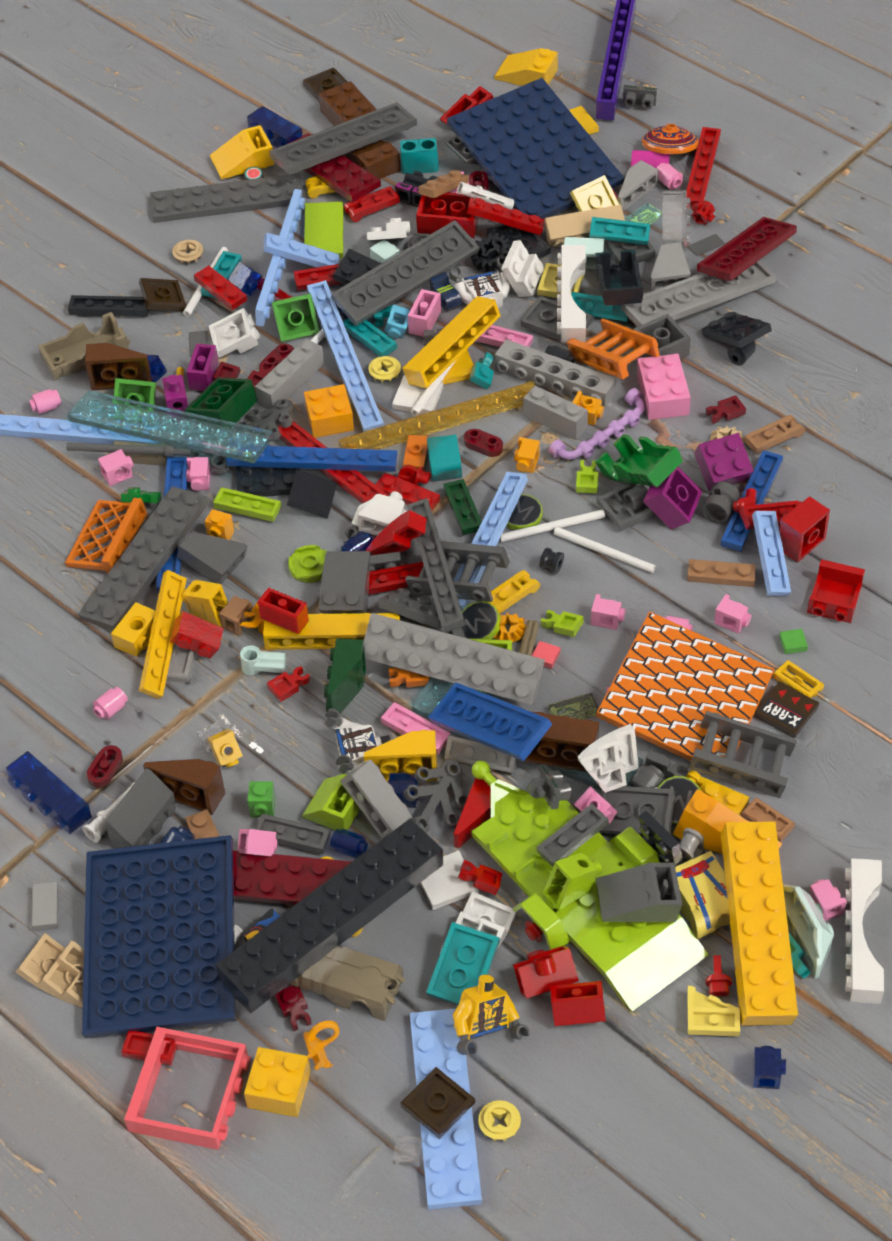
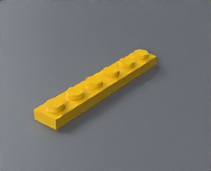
M169 570L163 573L139 687L140 692L156 699L163 697L174 644L171 643V636L175 620L180 615L182 595L187 578Z

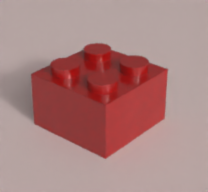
M809 496L803 502L800 501L790 513L784 514L779 522L784 554L798 563L826 539L830 509Z

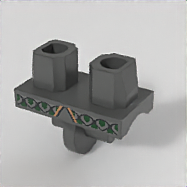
M640 82L639 86L624 85L623 103H625V107H633L635 104L642 105L644 109H651L652 106H656L657 88L644 87V82Z
M546 764L539 765L540 778H533L527 787L528 792L534 798L544 797L551 809H558L559 801L570 800L571 787L568 783L562 784L563 777L560 770L549 771Z

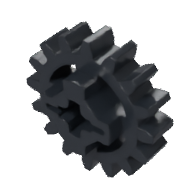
M489 233L487 238L481 236V241H475L480 248L478 253L471 256V260L478 270L483 269L484 272H487L488 269H491V271H494L497 267L498 257L500 264H504L512 245L505 235L500 237L499 233H496L495 236Z

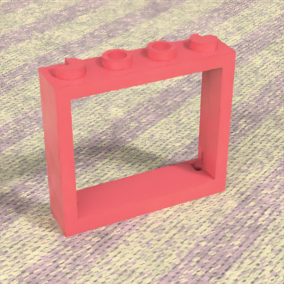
M156 1027L124 1118L127 1130L138 1134L219 1150L221 1141H225L227 1138L228 1119L233 1117L235 1113L236 1102L234 1100L236 1094H240L242 1091L244 1070L247 1071L250 1066L251 1056H248L246 1044ZM165 1037L175 1040L177 1050L235 1061L212 1132L143 1118L162 1065L160 1056L163 1054L166 1044H171L169 1041H164Z

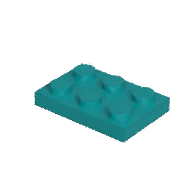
M452 922L426 994L459 1005L462 992L465 989L478 986L481 975H488L500 938Z

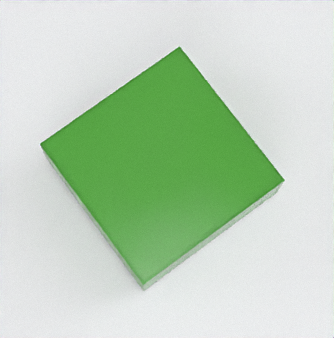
M802 629L780 632L779 637L785 654L807 651L808 645Z

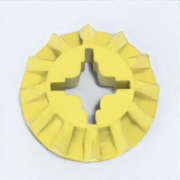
M390 356L375 358L369 364V375L373 376L375 381L380 379L382 383L384 380L391 382L392 378H398V374L401 373V364L397 359Z
M492 1101L486 1104L480 1111L478 1118L479 1128L484 1136L492 1138L493 1141H506L507 1138L515 1136L520 1128V1113L513 1104L507 1101ZM493 1117L498 1118L499 1120L505 1118V1126H502L501 1124L494 1126L495 1119Z

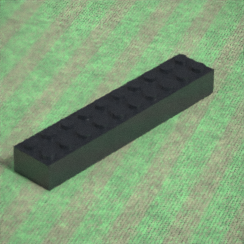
M411 818L217 963L216 968L219 981L251 1014L302 975L307 969L319 962L329 952L341 945L442 867L443 849Z

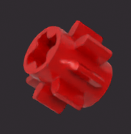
M700 200L699 203H695L691 208L694 211L691 216L698 224L706 225L708 222L711 223L716 217L713 214L715 212L714 206L709 201Z

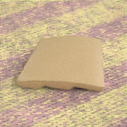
M44 933L15 972L48 994L83 1008L84 949L73 940L64 948Z

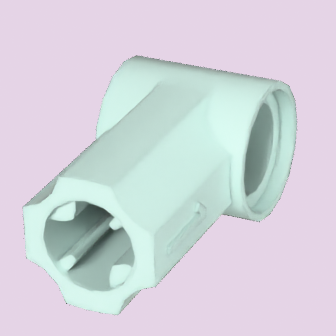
M246 646L240 652L241 670L246 675H256L260 671L285 672L286 653L260 651L256 646Z

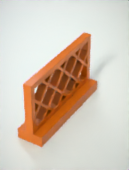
M133 498L131 503L98 500L65 561L66 566L102 570L108 574L137 535L148 514L142 499ZM102 508H110L109 511L101 515L99 514ZM127 510L125 514L118 516L117 513ZM115 515V519L107 523L104 522L105 519ZM99 522L103 524L102 526L94 530H91L93 525ZM120 523L118 529L110 532V528ZM104 531L108 532L107 535L99 539L95 537ZM93 537V542L83 546L84 541ZM112 539L110 545L102 548L101 544ZM97 546L100 550L88 555L87 551ZM82 554L86 555V557L79 561L75 560L76 557ZM104 555L101 563L93 562V560Z

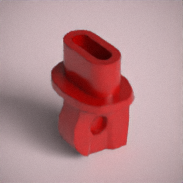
M412 465L402 466L398 474V478L415 485L418 483L428 484L431 473L423 471V467L418 469Z
M713 955L714 974H711L705 980L706 986L709 987V995L715 997L728 996L732 979L728 975L723 974L721 955Z

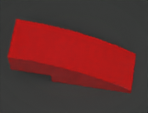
M479 86L470 96L464 94L440 118V121L449 126L447 118L491 100L494 97L492 93Z
M408 510L387 525L371 542L366 551H370V556L394 552L401 553L410 549L411 540L425 534L427 518Z

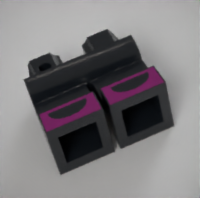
M416 170L412 174L406 173L404 181L398 182L395 185V192L399 196L400 202L419 207L422 194H419V186L438 177L432 175L429 179H426L421 172Z

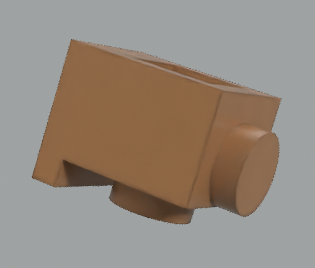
M234 595L219 613L221 627L240 636L242 634V626L240 624L242 622H249L251 617L246 618L244 612L251 611L253 608L252 603L247 599H241Z

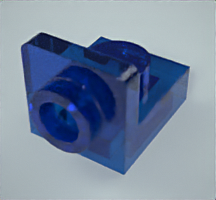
M147 355L152 382H157L167 370L158 355Z

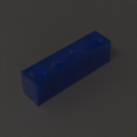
M29 751L6 767L8 773L7 781L15 790L17 788L21 790L24 798L30 803L34 802L44 816L49 815L58 829H64L69 834H72L92 818L89 804Z

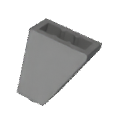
M681 242L661 245L651 274L650 292L691 277Z

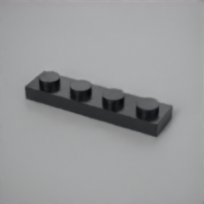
M71 295L68 306L69 315H105L112 312L114 316H148L149 312L144 298L134 296Z

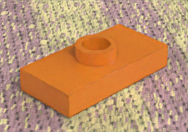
M408 435L403 466L412 465L418 469L423 467L424 471L428 453L427 437L429 436Z

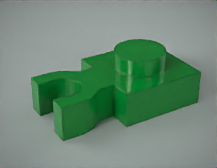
M128 487V490L121 493V502L131 503L133 498H141L143 502L158 503V501H161V492H147L140 490V487Z

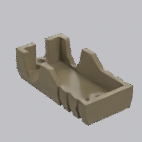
M110 312L102 315V327H100L98 332L92 333L88 331L83 322L75 325L66 336L38 345L44 364L55 381L62 376L66 377L70 373L74 374L81 369H87L85 363L86 344L109 343L129 349L131 341L127 340L123 328H118L117 320L113 313Z
M337 946L319 962L291 982L290 985L302 987V989L307 991H314V993L319 995L323 994L336 1005L350 1009L352 1002L360 1001L366 1007H369L374 1018L385 1021L392 1004L394 1005L396 1001L394 995L398 993L405 979L403 968L398 964L346 947L340 948Z

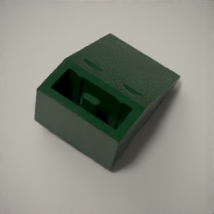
M336 639L335 648H331L330 661L333 662L332 666H328L327 669L329 684H325L324 698H327L326 712L332 708L341 714L364 687L366 675L364 640Z

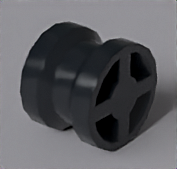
M546 547L541 555L539 567L541 569H551L553 573L557 574L562 567L564 553L560 551L556 553L551 548Z

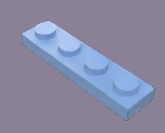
M267 232L264 236V252L314 267L339 264V254Z
M755 511L752 517L767 596H788L791 593L776 511Z

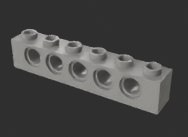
M507 339L495 354L496 370L575 398L578 391H581L582 395L602 400L604 409L616 394L617 378Z

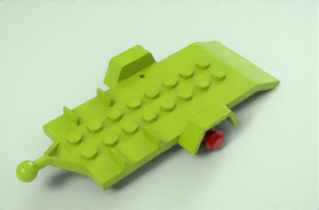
M477 761L473 764L471 769L472 775L476 779L484 780L491 787V818L474 829L472 837L529 896L512 910L516 912L522 908L534 921L533 923L530 921L525 922V933L530 940L541 942V935L544 934L550 950L566 945L571 941L605 977L621 1002L630 1012L708 956L706 950L680 915H678L676 922H602L596 878L647 863H660L656 851L632 827H628L610 841H607L598 832L569 855L584 853L591 861L597 860L601 865L602 871L596 875L588 893L558 910L543 894L553 867L537 853L536 847L578 815L579 812L567 800L559 801L558 809H551L544 797L534 798L522 789L502 780H497L490 773L491 769L487 762Z

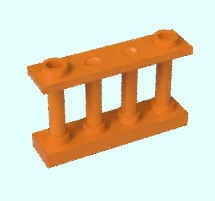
M606 319L600 320L603 331L589 340L582 342L572 338L567 341L568 349L573 351L575 361L622 380L629 376L627 364L644 353L656 358L660 356L658 343L654 337ZM605 338L609 339L598 347L594 346ZM618 343L622 344L611 352L607 351ZM631 348L635 349L634 351L630 352V353L627 354L626 356L620 357V355H622L623 353H625V352L628 351L629 349H631Z

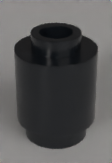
M755 341L742 348L732 346L728 351V357L731 362L736 365H743L755 352Z
M556 345L553 347L548 346L545 350V353L575 363L573 351Z

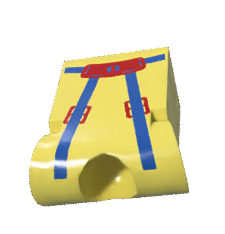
M709 851L676 866L675 869L682 900L681 912L687 921H690L691 930L696 938H703L715 932L720 926L729 925L730 918L725 872L713 853Z

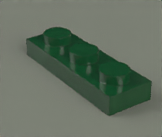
M464 479L444 483L443 490L462 535L477 532L482 521Z

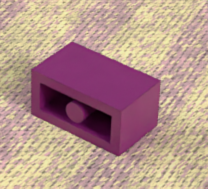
M196 343L187 369L189 390L204 391L213 382V375L219 364L216 345Z

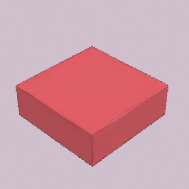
M539 641L532 656L545 659L544 667L552 669L561 653V647Z

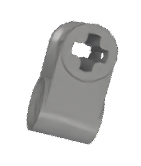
M685 828L683 838L679 843L683 863L705 854L704 837L694 829Z

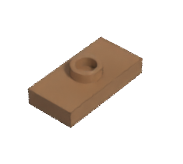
M757 797L741 813V817L749 822H776L777 839L779 842H782L795 828L793 821Z

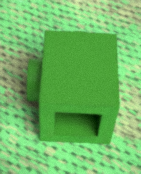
M249 781L247 802L250 817H261V814L274 816L276 796L273 781Z

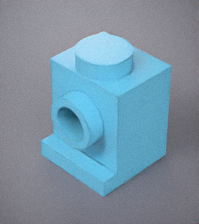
M393 304L384 332L388 333L389 337L393 339L404 337L408 326L410 310Z

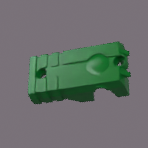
M623 434L613 444L621 455L620 458L613 462L609 454L604 452L595 461L602 474L610 480L658 487L683 462V459L675 446L657 445L649 438L640 436L638 440L643 448L642 450L629 435Z

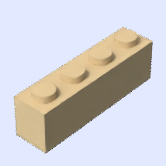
M621 204L545 218L544 231L548 245L556 248L562 247L565 237L589 238L592 217L625 221Z

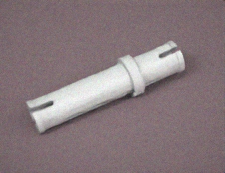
M460 182L457 189L458 194L472 198H481L485 202L500 204L504 208L512 210L514 206L513 199L484 190L478 185L475 187Z

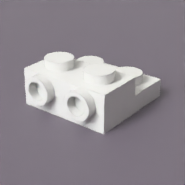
M390 218V222H386V230H383L382 227H371V231L367 232V239L406 238V233H410L409 221H401V218Z
M521 240L513 241L501 269L517 296L526 297L533 296L537 292L536 286L541 280L544 267L537 255H529Z
M244 308L209 325L213 345H216L219 358L236 349L243 353L258 345L257 339L260 338V334L253 327L256 325V320Z

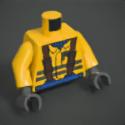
M481 975L478 986L465 989L462 992L460 1003L453 1013L454 1028L457 1037H460L461 1040L457 1044V1051L462 1055H468V1053L475 1054L477 1052V1043L470 1039L509 1028L510 1022L512 1024L510 1029L512 1038L521 1040L519 1035L520 1029L524 1036L530 1035L529 1027L519 1023V1014L508 993L494 983V978L491 975Z

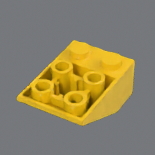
M261 125L242 130L210 154V159L221 180L243 174L249 167L266 168L275 165L269 154V151L273 150L272 145Z

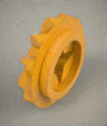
M508 611L505 615L500 614V628L494 638L496 640H512V642L520 640L524 635L526 627L524 619L519 618L517 613L510 615ZM507 623L510 624L509 632H507L505 627Z

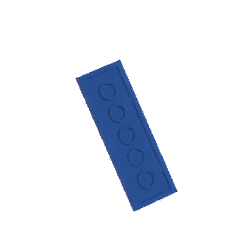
M455 682L428 716V719L433 724L523 762L552 725L548 718Z

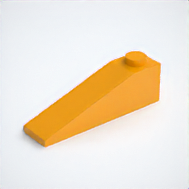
M697 789L684 809L673 835L682 840L685 828L694 829L704 837L705 850L723 854L721 832L725 823L749 821ZM778 841V848L780 849L782 843Z

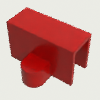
M565 945L547 951L537 950L527 954L528 960L513 964L521 995L526 999L551 991L550 986L572 984L579 981L570 948Z

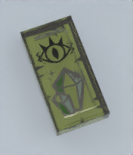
M592 692L548 704L550 715L568 716L569 718L582 720L595 716L599 709Z

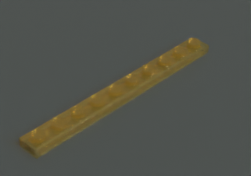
M531 381L339 439V446L345 449L379 450L408 441V435L425 436L523 406V398L535 384Z

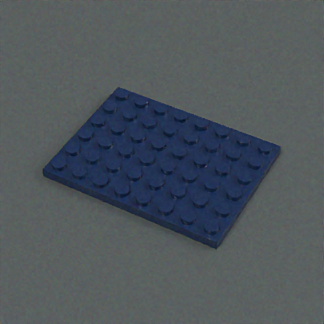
M543 78L447 118L449 127L505 197L514 200L513 208L524 214L536 215L541 219H545L576 205L570 194L571 191L604 175L611 189L624 183V176Z
M227 835L86 852L82 1035L84 1038L126 1034L128 1031L156 1030V1027L171 1029L236 1021V998L219 981L216 968L217 963L235 951L232 836Z

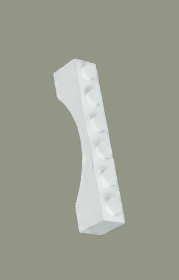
M562 245V253H558V265H561V267H558L557 279L561 280H557V292H561V294H557V306H561V308H557V320H561V322H557V334H561V343H567L572 338L582 342L586 341V313L577 306L571 296L574 284L585 274V245Z
M851 858L850 868H845L844 876L845 883H849V889H845L846 904H849V910L845 911V925H849V932L845 934V947H849L850 954H846L845 969H850V976H846L845 991L850 992V1002L881 1004L884 994V969L875 960L867 946L862 921L865 911L880 893L882 860Z

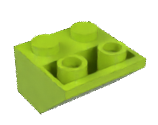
M346 774L324 779L303 813L304 819L346 834L360 811L356 802L340 782Z

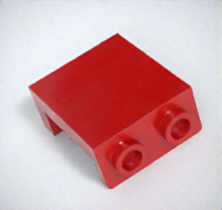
M821 559L812 595L809 597L807 613L851 623L863 585L865 569Z

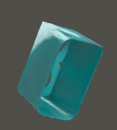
M436 138L400 141L402 174H412L415 170L421 173L439 171Z
M457 435L427 437L428 456L433 482L462 478Z

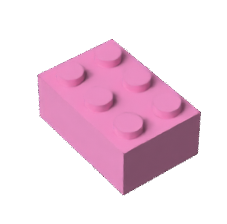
M679 354L663 355L657 358H638L637 379L643 394L642 398L648 420L689 415L691 397Z

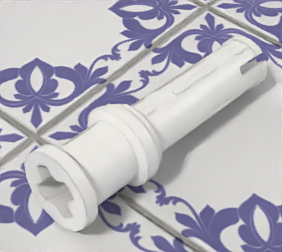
M135 782L106 810L99 811L96 814V818L90 824L82 827L84 834L91 841L98 843L101 840L100 836L107 831L105 820Z

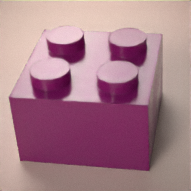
M739 433L701 443L694 452L709 492L718 482L734 485L747 481L754 472Z
M677 467L658 487H649L643 502L670 529H674L690 523L702 491Z

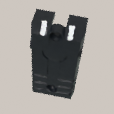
M635 250L621 251V265L615 264L611 266L610 252L595 253L597 278L605 306L642 303L643 286Z

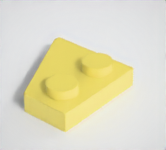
M688 986V1035L740 1036V1008L729 1003H723L715 996L710 995L707 997L697 992L696 987Z

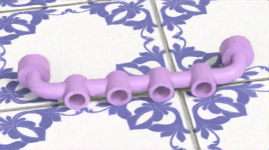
M637 388L631 389L626 394L625 401L631 406L636 405L637 407L634 410H628L618 421L613 420L603 431H597L587 442L582 441L577 449L566 451V445L558 439L550 445L548 452L554 458L562 457L568 460L576 459L581 455L586 459L591 457L595 451L594 446L598 444L601 448H604L610 441L609 436L613 434L618 438L624 433L625 425L629 424L631 427H635L639 423V416L645 409L644 401L641 399L643 394Z

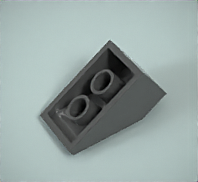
M326 551L320 586L319 611L321 613H368L370 551Z

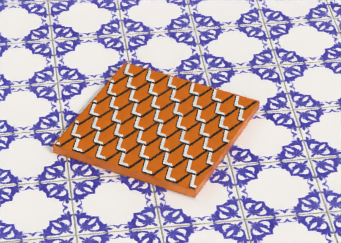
M649 611L595 717L618 728L631 724L635 728V736L691 761L695 749L702 750L707 729L701 728L700 725L705 712L718 713L721 716L750 724L775 669ZM716 733L711 753L725 757L730 737Z

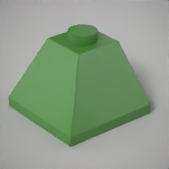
M311 294L271 302L281 342L314 335L320 331Z
M115 378L112 420L153 424L156 382Z

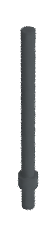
M67 442L66 445L67 451L113 453L122 449L123 453L165 455V457L192 455V448L176 447L166 444V446Z

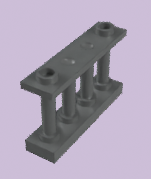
M441 541L450 573L455 564H466L459 581H453L458 599L492 602L493 596L488 586L495 568H507L510 563L505 548ZM424 566L419 577H406L405 580L412 594L433 596ZM475 566H486L479 583L468 582Z
M706 711L700 725L701 728L707 729L702 750L695 749L689 769L780 798L788 778L780 776L784 756H791L797 740L721 716L718 713ZM716 733L730 737L725 757L711 753ZM739 740L753 744L748 765L734 761ZM762 748L775 752L771 772L757 768Z

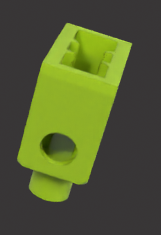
M578 853L556 861L543 894L558 910L564 908L589 892L596 875L602 871L600 863L597 860L591 861L584 853Z

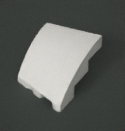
M631 724L599 738L578 756L579 762L605 793L627 785L625 773L639 768L635 728Z
M472 891L456 923L499 937V948L508 934L518 911L514 912L513 908Z

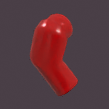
M753 488L747 489L746 496L733 503L734 511L739 513L742 506L755 505L757 491Z

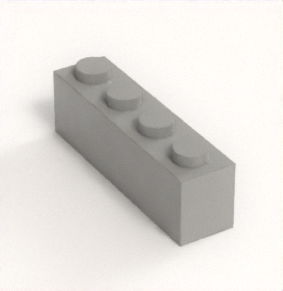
M305 339L255 386L257 404L269 409L274 407L277 401L288 399L324 364L322 346Z

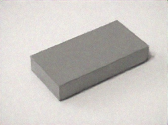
M174 643L166 681L189 683L196 652L180 648Z
M57 882L33 884V931L58 928L59 886Z

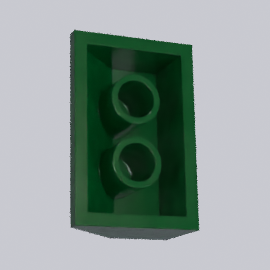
M217 377L185 409V412L208 432L226 434L258 401L252 380Z

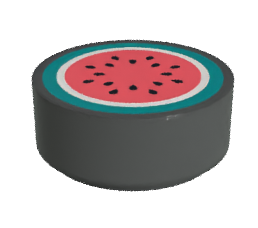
M249 167L244 172L245 180L264 178L263 171L259 167Z

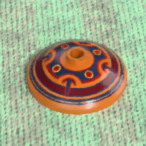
M669 123L648 131L642 137V145L656 153L682 154L698 147V138L689 130Z

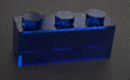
M261 106L247 116L248 128L261 125L269 142L276 148L303 136L302 128L264 106Z

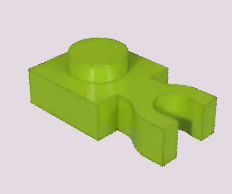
M580 460V471H577L576 493H597L598 472H596L595 461H592V465L587 467L584 465V460Z
M552 610L546 611L547 619L542 618L540 620L541 627L553 628L554 633L575 637L584 623L582 615L565 611L558 615Z

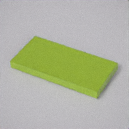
M343 201L305 203L304 244L339 254V258H344Z

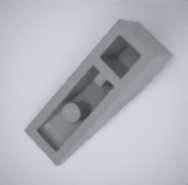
M642 160L630 167L618 196V203L621 204L622 211L658 185V169Z

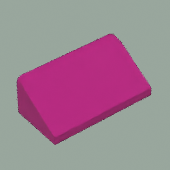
M633 150L631 166L642 160L657 168L661 163L669 164L670 154Z

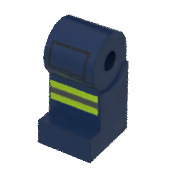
M446 272L430 279V291L440 293L441 307L445 311L462 305L461 296L449 282V276Z

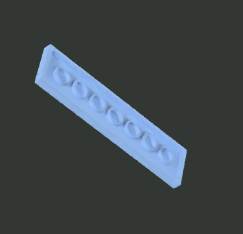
M455 1009L410 1013L416 1085L437 1067L470 1094L466 1055H462L457 1051V1044L461 1040L460 1037H457L454 1028L453 1013ZM472 1107L441 1139L420 1123L428 1210L482 1204Z

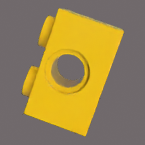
M135 602L111 633L114 648L135 657L142 650H145L149 643L155 610Z

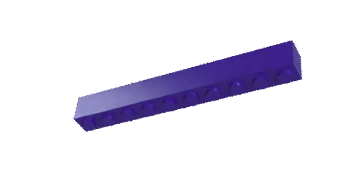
M636 0L616 1L596 100V119H615L635 16Z

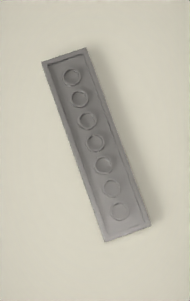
M759 260L731 281H724L721 278L701 273L643 294L642 303L621 305V310L637 327L666 314H669L675 321L774 284L776 276Z
M375 613L370 615L364 638L365 659L451 683L457 682L473 689L534 705L545 659Z

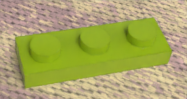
M223 487L220 488L213 501L214 508L271 522L275 521L281 509V501Z

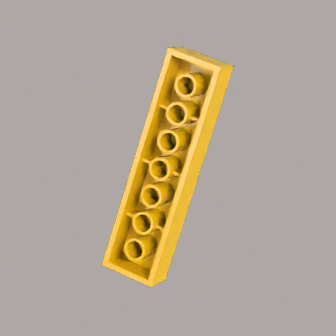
M726 822L721 832L738 1004L740 1008L741 1026L792 1025L798 1016L776 822Z

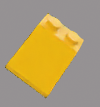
M539 48L507 55L495 74L494 79L523 86L543 78L549 85L558 70V52Z
M435 730L411 731L364 752V762L371 759L378 766L380 773L388 783L418 782L414 777V773L420 767H427L428 769L437 768ZM420 772V775L425 778V774ZM438 778L428 779L427 781H438Z

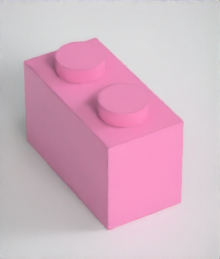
M421 289L408 314L409 334L424 337V330H432L441 312L440 293Z

